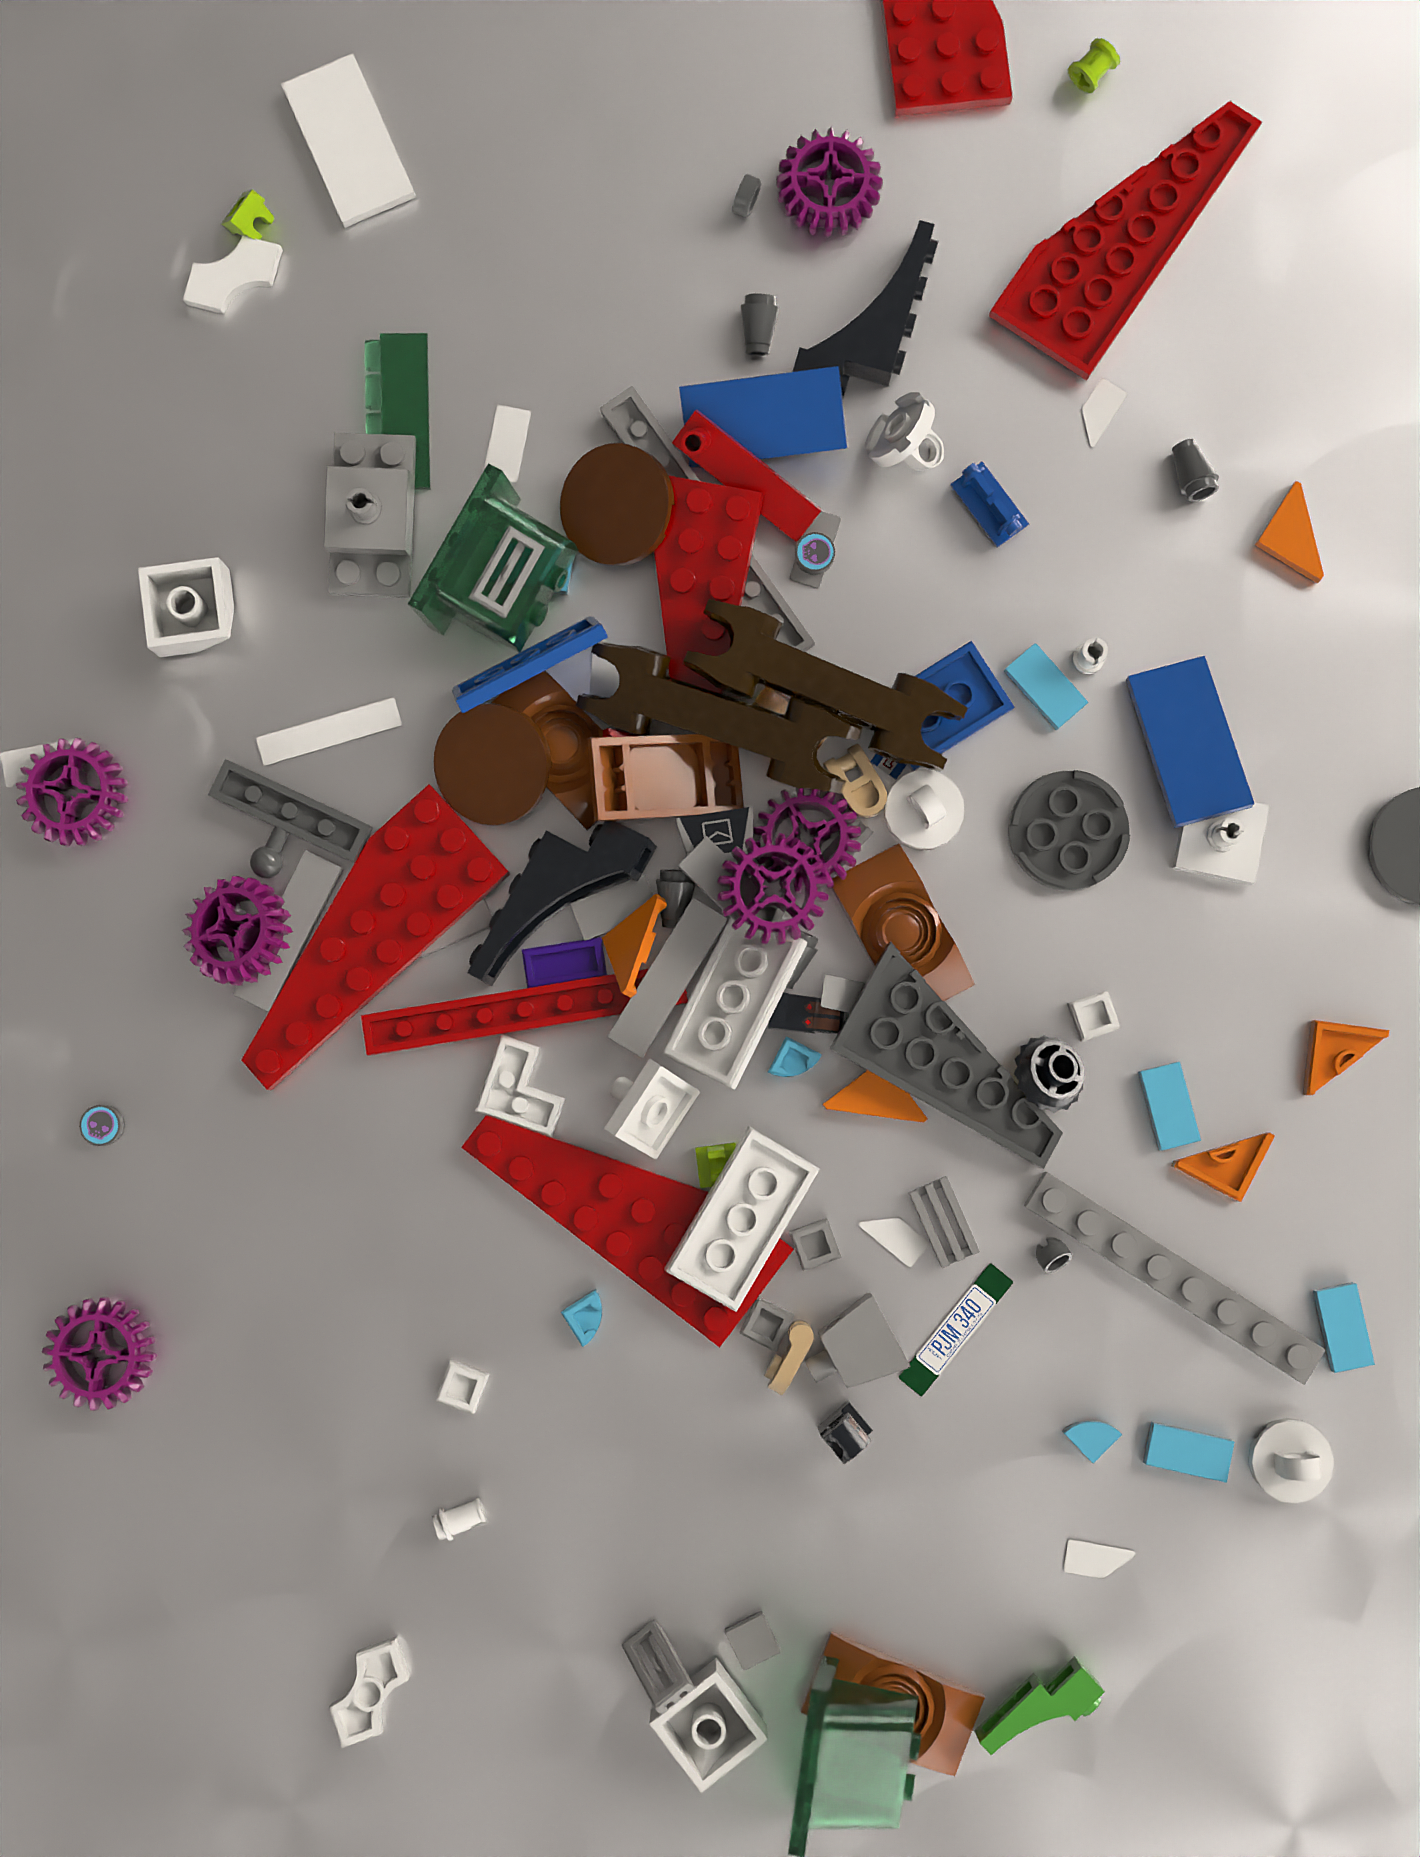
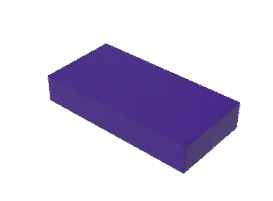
M602 937L586 941L578 940L522 949L527 988L608 975Z

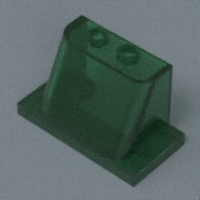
M489 463L408 605L430 629L443 636L452 620L455 619L520 653L535 626L539 627L545 620L548 613V603L554 592H559L565 585L568 577L567 570L576 556L578 548L568 538L519 509L517 506L521 498L501 469ZM510 525L545 548L508 614L502 619L493 611L482 607L478 602L470 600L468 596L506 528ZM511 539L481 593L484 596H488L518 542L515 539ZM524 548L497 596L495 602L499 605H502L532 551L530 548Z
M828 1656L822 1657L810 1692L788 1855L805 1857L813 1830L899 1829L904 1800L912 1801L916 1775L908 1773L910 1759L918 1761L922 1734L914 1733L919 1696L837 1679L839 1659Z

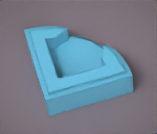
M786 1036L768 1073L781 1077L802 1074L812 1068L819 1061L822 1054Z
M596 1289L561 1311V1314L582 1347L588 1344L594 1337L602 1319V1303Z
M1099 1421L1076 1422L1062 1431L1093 1464L1122 1436L1111 1425Z

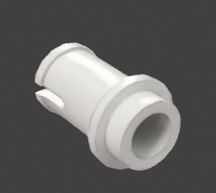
M1090 638L1085 643L1079 645L1075 649L1072 658L1076 669L1084 674L1096 673L1101 669L1108 655V645L1101 638H1096L1094 642L1093 638Z
M480 1498L447 1511L444 1508H440L439 1514L432 1516L439 1540L447 1538L451 1541L455 1534L482 1524H488Z

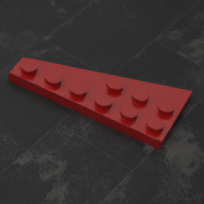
M669 476L673 487L674 505H672L670 520L664 533L666 536L657 549L654 550L666 653L671 657L668 667L669 677L724 694V690L716 688L708 680L682 663L687 651L719 656L726 653L730 648L731 639L727 629L718 622L711 620L703 612L709 599L741 606L764 495L762 492Z

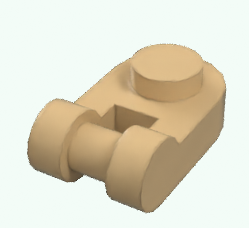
M858 743L848 748L847 754L836 760L832 757L823 763L824 769L846 780L841 796L847 801L848 808L854 811L857 816L870 818L883 810L887 802L886 788ZM856 767L862 776L850 783L845 773Z
M802 1320L791 1323L788 1328L790 1343L782 1357L777 1354L774 1355L764 1374L765 1377L770 1379L767 1387L780 1395H783L789 1387L814 1340V1334L810 1325Z

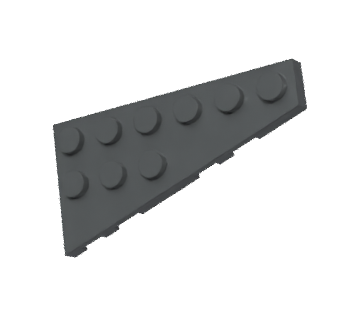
M888 942L829 1049L1044 1169L1063 1132L1035 1103L1027 1102L1025 1093L1018 1089V1084L1014 1081L1011 1074L996 1061L983 1043L948 1004L941 1000L925 982L926 980L920 973L913 969L893 943Z

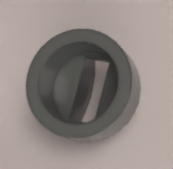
M1046 1238L1048 1245L1045 1247L1041 1244L1037 1245V1261L1047 1274L1058 1271L1072 1258V1253L1068 1247L1057 1238Z

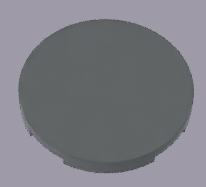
M1079 770L1058 771L1035 780L1018 797L1009 818V843L1017 863L1032 879L1044 886L1057 890H1081L1103 881L1120 865L1130 842L1129 821L1124 808V802L1119 794L1103 779Z
M1420 787L1397 795L1378 812L1372 823L1369 859L1376 877L1386 890L1404 902L1420 905Z

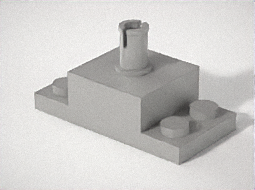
M334 433L333 466H327L324 547L330 552L329 593L331 595L411 598L416 460L415 436Z

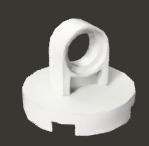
M910 392L901 396L894 402L899 407L889 417L882 413L871 428L865 443V448L871 452L868 456L880 467H891L903 460L914 470L934 468L941 463L944 456V446L941 439L930 429L935 417L934 406L919 392ZM922 441L929 448V458L926 462L922 460L918 450Z
M916 770L903 775L890 788L885 804L884 819L889 832L902 845L915 849L933 850L945 845L959 831L964 819V800L958 786L948 776L934 770Z
M1283 1418L1268 1423L1257 1439L1254 1438L1250 1444L1248 1462L1252 1477L1264 1492L1281 1502L1297 1504L1312 1500L1325 1490L1333 1475L1334 1457L1330 1443L1321 1431L1303 1420Z

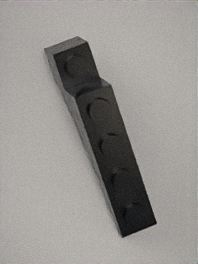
M919 220L905 257L883 291L859 316L843 329L809 349L799 347L792 372L839 366L842 399H844L850 376L889 386L892 373L900 375L906 351L899 350L903 336L911 338L917 314L910 313L913 300H922L928 277L921 276L924 263L932 265L938 245V240L931 239L935 224Z
M604 821L603 825L599 824L595 827L589 839L590 848L588 852L546 830L542 839L538 838L531 846L528 854L529 862L523 873L517 874L511 882L508 891L510 896L503 909H498L492 916L489 923V930L491 931L483 944H479L472 952L469 960L471 967L467 973L493 986L511 957L547 920L570 905V903L596 890L630 878L638 882L657 846L650 838L617 821Z

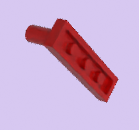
M698 410L694 411L671 442L723 485L762 492L764 497L760 514L796 543L823 510Z

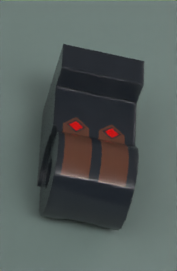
M783 992L768 1022V1029L813 1034L815 1032L838 1034L844 1023L845 1012L822 1007L821 998Z
M849 1401L817 1427L821 1438L829 1445L843 1464L849 1462L864 1450L871 1442L868 1435L873 1431Z

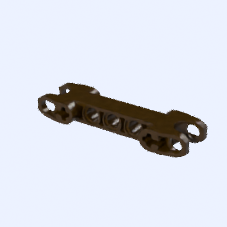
M708 600L703 613L727 629L731 639L730 648L726 653L719 656L687 651L682 663L684 666L708 680L716 688L741 698L752 699L759 683L787 696L828 707L841 717L874 732L868 749L873 753L898 764L914 765L938 772L944 769L947 758L924 743L921 735L922 722L930 715L960 721L965 717L968 709L966 706L947 695L936 685L906 673H898L892 688H889L776 640L782 627V622L752 607Z
M602 641L593 645L591 653L615 666L619 674V687L611 697H600L584 693L578 695L575 706L598 717L609 726L634 734L648 736L652 720L656 719L770 757L771 760L766 776L780 783L795 788L816 789L839 794L843 792L846 780L821 767L817 759V747L822 739L827 736L858 740L861 737L863 727L841 717L828 707L803 699L790 697L784 715L668 677L666 673L671 657L642 646L617 645Z

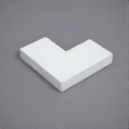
M501 1034L475 1112L553 1137L565 1098L528 1086L540 1047Z

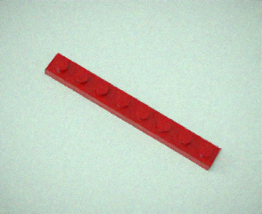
M649 968L638 971L634 983L636 989L640 985ZM612 974L361 1015L366 1054L371 1056L617 1016L622 1014L631 998L621 993L616 976ZM686 989L675 1006L687 1004Z

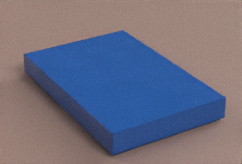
M972 641L915 675V677L936 685L947 695L968 708L964 719L962 718L960 721L930 715L922 722L921 735L924 743L940 754L950 750L1015 708ZM908 765L912 772L921 768L919 766Z

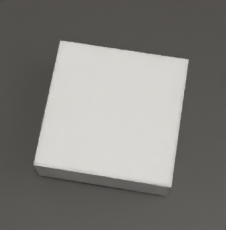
M1108 990L1067 1003L1080 1042L1121 1029Z
M451 1360L436 1401L475 1414L489 1373Z

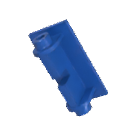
M983 461L978 465L975 463L969 465L962 471L963 475L950 484L997 548L1029 525L1028 521Z

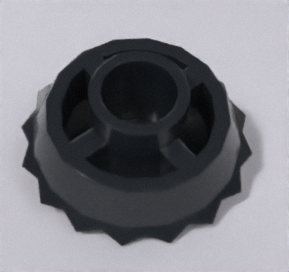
M1045 1035L1040 1038H1030L1028 1044L1020 1046V1054L1014 1058L1017 1065L1014 1075L1019 1080L1018 1089L1025 1093L1027 1102L1035 1103L1040 1110L1049 1109L1053 1113L1060 1109L1068 1110L1072 1103L1078 1102L1079 1093L1083 1090L1085 1069L1081 1057L1073 1047L1060 1041L1058 1038H1050Z

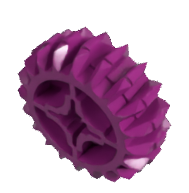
M832 127L827 130V136L821 137L815 128L811 134V141L801 135L797 140V148L789 146L786 150L787 159L780 161L779 172L781 174L776 178V187L781 189L778 192V201L780 204H786L784 211L786 216L797 215L795 220L797 228L809 223V233L811 235H814L818 228H824V234L827 239L831 236L833 228H837L842 236L847 234L848 224L858 230L862 224L861 217L869 219L873 214L872 206L879 204L881 195L878 191L882 189L883 185L882 177L878 176L881 171L880 162L872 161L874 159L873 148L862 150L864 143L862 137L850 142L848 130L844 131L841 137L834 136L835 132ZM824 160L820 166L807 168V172H802L813 162ZM838 161L845 163L851 169L842 167ZM828 171L831 172L830 180L834 181L831 195H828V185H825ZM857 194L848 203L835 207L836 202L841 198ZM806 196L815 197L821 205L810 201Z
M64 738L58 739L57 751L52 745L43 744L45 756L42 758L35 753L30 754L31 761L35 763L32 769L28 767L20 768L21 773L28 776L27 782L21 781L16 783L17 789L26 792V795L16 799L18 805L28 807L21 815L23 820L28 822L34 821L31 830L37 834L44 832V839L53 843L59 838L60 845L69 847L73 839L77 845L85 846L88 841V835L93 840H102L99 828L103 827L108 831L114 830L115 826L109 821L112 815L117 818L124 816V813L116 808L117 802L126 803L129 801L128 796L118 793L119 789H123L128 785L127 780L117 777L123 770L122 766L118 763L110 764L113 759L112 753L107 750L100 753V745L91 742L86 746L85 741L81 738H75L71 745ZM85 762L91 764L97 772L101 789H95L88 785L87 773L84 772ZM63 766L60 777L54 781H48L51 775ZM73 786L87 794L77 793L76 797L71 795L72 799L57 791L67 792L69 788L74 789ZM44 795L56 799L57 812L61 814L60 823L55 821L49 814L45 805ZM97 803L94 810L87 817L77 821V819H81L83 809L86 806Z
M796 788L797 797L790 798L786 789L782 790L780 793L784 802L779 805L772 798L767 801L773 813L759 812V820L767 826L753 827L754 835L760 837L763 833H768L771 845H774L777 829L788 816L792 822L793 830L786 838L784 847L789 848L795 838L801 840V831L798 824H801L804 831H807L810 836L817 834L818 837H813V847L816 855L813 854L809 860L812 864L822 861L824 867L814 873L815 878L828 877L829 883L826 887L828 889L833 888L834 884L830 875L834 872L840 879L844 880L847 877V873L840 865L844 863L847 866L854 867L857 863L856 859L847 852L861 851V843L850 840L862 834L861 827L848 826L857 819L856 813L850 811L842 814L848 806L844 798L832 805L835 798L834 792L827 791L823 798H820V790L811 789L810 795H805L804 789ZM817 810L833 819L828 822L825 819L819 822H810L804 818L800 811ZM840 830L838 849L833 857L825 862L821 847L824 842L832 838V833ZM760 840L756 841L755 843L758 848L761 847ZM801 842L796 852L803 854L810 847ZM762 857L757 859L759 866L772 864L768 868L771 872H779L788 866L778 857ZM798 872L793 877V880H795L794 890L796 893H801L804 881ZM783 875L779 880V886L781 888L782 886L780 884L787 878L786 875Z
M763 833L760 836L761 847L759 848L752 838L746 839L745 847L748 854L742 849L735 847L731 854L738 864L725 860L722 864V868L732 875L719 876L717 879V884L729 887V891L718 893V901L731 900L732 905L722 911L723 916L727 917L736 912L739 918L733 922L731 927L737 930L744 922L749 925L745 932V938L748 940L752 939L756 930L762 931L760 943L764 945L768 944L771 933H775L778 945L784 944L786 941V930H788L794 940L799 939L801 931L798 924L808 931L813 929L815 925L807 915L810 914L820 918L824 910L815 905L814 902H826L829 898L827 893L817 891V887H822L829 883L828 877L815 878L814 875L815 872L824 867L822 861H818L810 866L807 860L814 854V850L808 848L800 855L796 852L801 844V840L798 838L793 840L789 848L784 847L786 838L785 834L782 833L777 835L775 845H771L768 833ZM762 857H778L790 862V864L779 872H771L763 865L759 866L754 860ZM744 870L751 876L749 879L756 886V896L747 906H745L740 894V879ZM798 872L801 874L805 885V898L801 908L795 903L796 898L790 892V882ZM783 875H786L787 878L780 884L782 888L778 890L782 892V897L780 898L774 894L770 898L767 897L762 903H759V899L765 894L764 890L767 888V886L763 885V882L766 880L772 884ZM771 905L776 906L782 912L786 911L792 918L782 922H769L755 915L765 906Z
M232 876L231 881L217 879L216 889L210 886L204 887L206 898L204 900L200 898L192 899L198 908L195 913L185 914L192 921L190 927L182 930L186 936L191 937L184 945L187 951L193 953L189 961L193 965L200 967L199 972L209 978L213 977L215 982L221 984H228L229 982L234 986L243 985L244 980L249 983H258V973L265 976L271 975L269 963H283L277 954L280 948L283 950L290 948L288 943L283 941V936L293 932L290 926L283 924L291 917L289 911L282 908L285 903L283 898L274 894L275 891L271 886L261 884L259 880L252 877L245 879L240 876ZM252 901L259 913L256 915L247 913L241 908L240 902ZM221 946L228 948V951L233 953L235 960L224 961L217 948Z
M109 1297L100 1298L97 1305L92 1298L83 1300L82 1309L76 1304L71 1305L67 1308L68 1317L61 1315L54 1320L59 1330L52 1329L47 1331L46 1337L54 1342V1345L43 1347L41 1352L47 1356H52L53 1361L44 1364L42 1369L44 1371L55 1370L57 1376L50 1379L49 1385L55 1386L60 1383L64 1385L59 1394V1397L62 1399L74 1393L73 1405L75 1407L82 1406L87 1400L91 1411L99 1409L102 1402L107 1409H112L117 1405V1398L121 1402L126 1403L132 1399L131 1390L139 1392L144 1388L143 1381L139 1377L148 1378L153 1373V1370L145 1365L144 1362H151L156 1359V1353L146 1351V1346L155 1343L156 1338L154 1336L144 1338L142 1331L148 1329L150 1323L148 1321L139 1324L134 1322L139 1315V1310L136 1308L124 1315L126 1303L122 1300L117 1301L112 1308ZM95 1320L94 1330L89 1332L86 1344L72 1345L73 1338L79 1328L86 1322ZM110 1324L121 1332L128 1346H122L116 1342L113 1335V1327H110ZM102 1346L100 1351L104 1349L106 1355L113 1356L98 1361L99 1356L95 1358L93 1352L86 1351ZM72 1361L79 1362L84 1367L85 1380L77 1373ZM128 1362L125 1373L114 1385L104 1386L105 1377L109 1376L112 1364Z

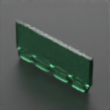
M380 333V340H366L364 342L365 370L380 372V374L365 376V408L368 410H381V413L366 414V434L415 436L414 490L431 489L428 334Z

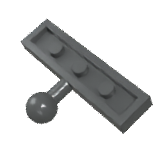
M227 759L224 760L208 793V796L274 826L266 845L256 849L250 858L252 871L261 878H272L282 869L283 859L280 852L289 833L355 863L373 829L371 825Z

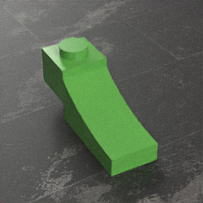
M1074 1656L1046 1685L1033 1673L974 1732L981 1746L990 1755H993L1012 1738L1042 1722L1064 1716H1070L1076 1721L1081 1715L1084 1717L1090 1715L1100 1705V1697L1105 1691L1095 1677Z

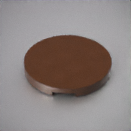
M610 443L596 447L583 455L575 463L565 479L560 497V516L565 534L579 553L594 562L614 566H625L639 562L657 549L666 536L664 533L670 520L672 505H674L673 487L665 468L649 452L624 443Z
M496 703L480 704L464 713L461 711L451 718L438 737L433 760L437 785L448 804L466 819L485 825L505 824L529 814L542 800V795L548 783L549 770L552 768L550 749L538 725L525 713Z

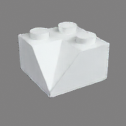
M219 557L138 568L147 648L157 656L167 657L201 652L230 638L234 613L230 570Z
M717 1658L690 1678L695 1686L693 1691L690 1693L682 1692L680 1694L682 1699L676 1704L672 1701L666 1706L669 1710L664 1714H660L654 1707L650 1712V1726L701 1793L768 1741L767 1724Z

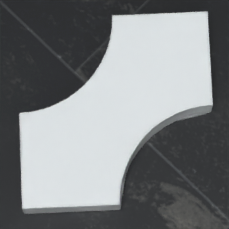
M242 235L236 248L225 258L208 264L193 263L183 301L189 306L224 314L231 301L243 291L255 287L271 288L283 251L281 246L258 239L254 240Z
M397 1637L359 1649L356 1652L357 1675L354 1685L343 1698L331 1703L329 1707L341 1748L382 1734L381 1714L384 1701L393 1689L408 1681L410 1677Z

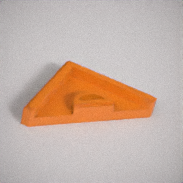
M1295 481L1255 543V546L1315 583H1318L1322 580L1324 573L1302 484Z
M658 894L653 895L602 937L621 993L630 998L637 993L634 983L641 962L646 964L656 935L653 932L658 913L667 906L666 900Z
M1312 1020L1303 1095H1314L1317 1090L1353 1065L1380 1041L1389 1037L1390 1030Z
M868 1070L822 1104L825 1109L922 1123L928 1120L909 1093Z
M1269 1132L1174 1160L1171 1166L1224 1195L1241 1202L1275 1135Z

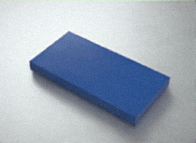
M839 366L679 387L684 425L694 411L698 410L759 459L848 448ZM688 457L689 466L691 468L701 467L691 458Z
M589 616L452 687L454 698L460 710L464 713L608 638V635L602 624L593 616Z
M1205 656L1129 675L1126 683L1174 828L1252 808L1255 803Z

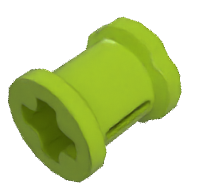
M1095 38L1090 44V50L1079 62H1072L1068 67V75L1080 90L1089 94L1093 93L1098 87V81L1109 69L1114 70L1120 64V56L1114 46L1103 38Z

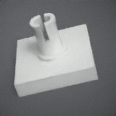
M1254 802L1253 807L1181 826L1173 869L1249 885L1254 884L1270 805Z
M649 1059L635 1082L622 1076L613 1083L610 1094L621 1103L604 1129L656 1160L700 1091Z

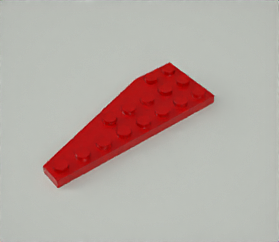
M881 0L895 117L1011 104L1013 94L1004 24L993 0Z
M1227 102L1192 128L1191 132L1177 143L1171 144L1160 152L1159 156L1145 167L1144 165L1097 199L1090 208L1078 217H1073L1050 238L1044 239L1037 244L990 310L989 317L1087 381L1252 140L1262 121L1233 102Z
M430 784L368 839L242 1057L241 1061L267 1090L272 1091L419 958L429 946L511 874Z
M488 1115L482 1119L461 1147L719 1348L794 1250L793 1247L779 1238L740 1307L735 1312L666 1272L664 1269L707 1197L708 1191Z

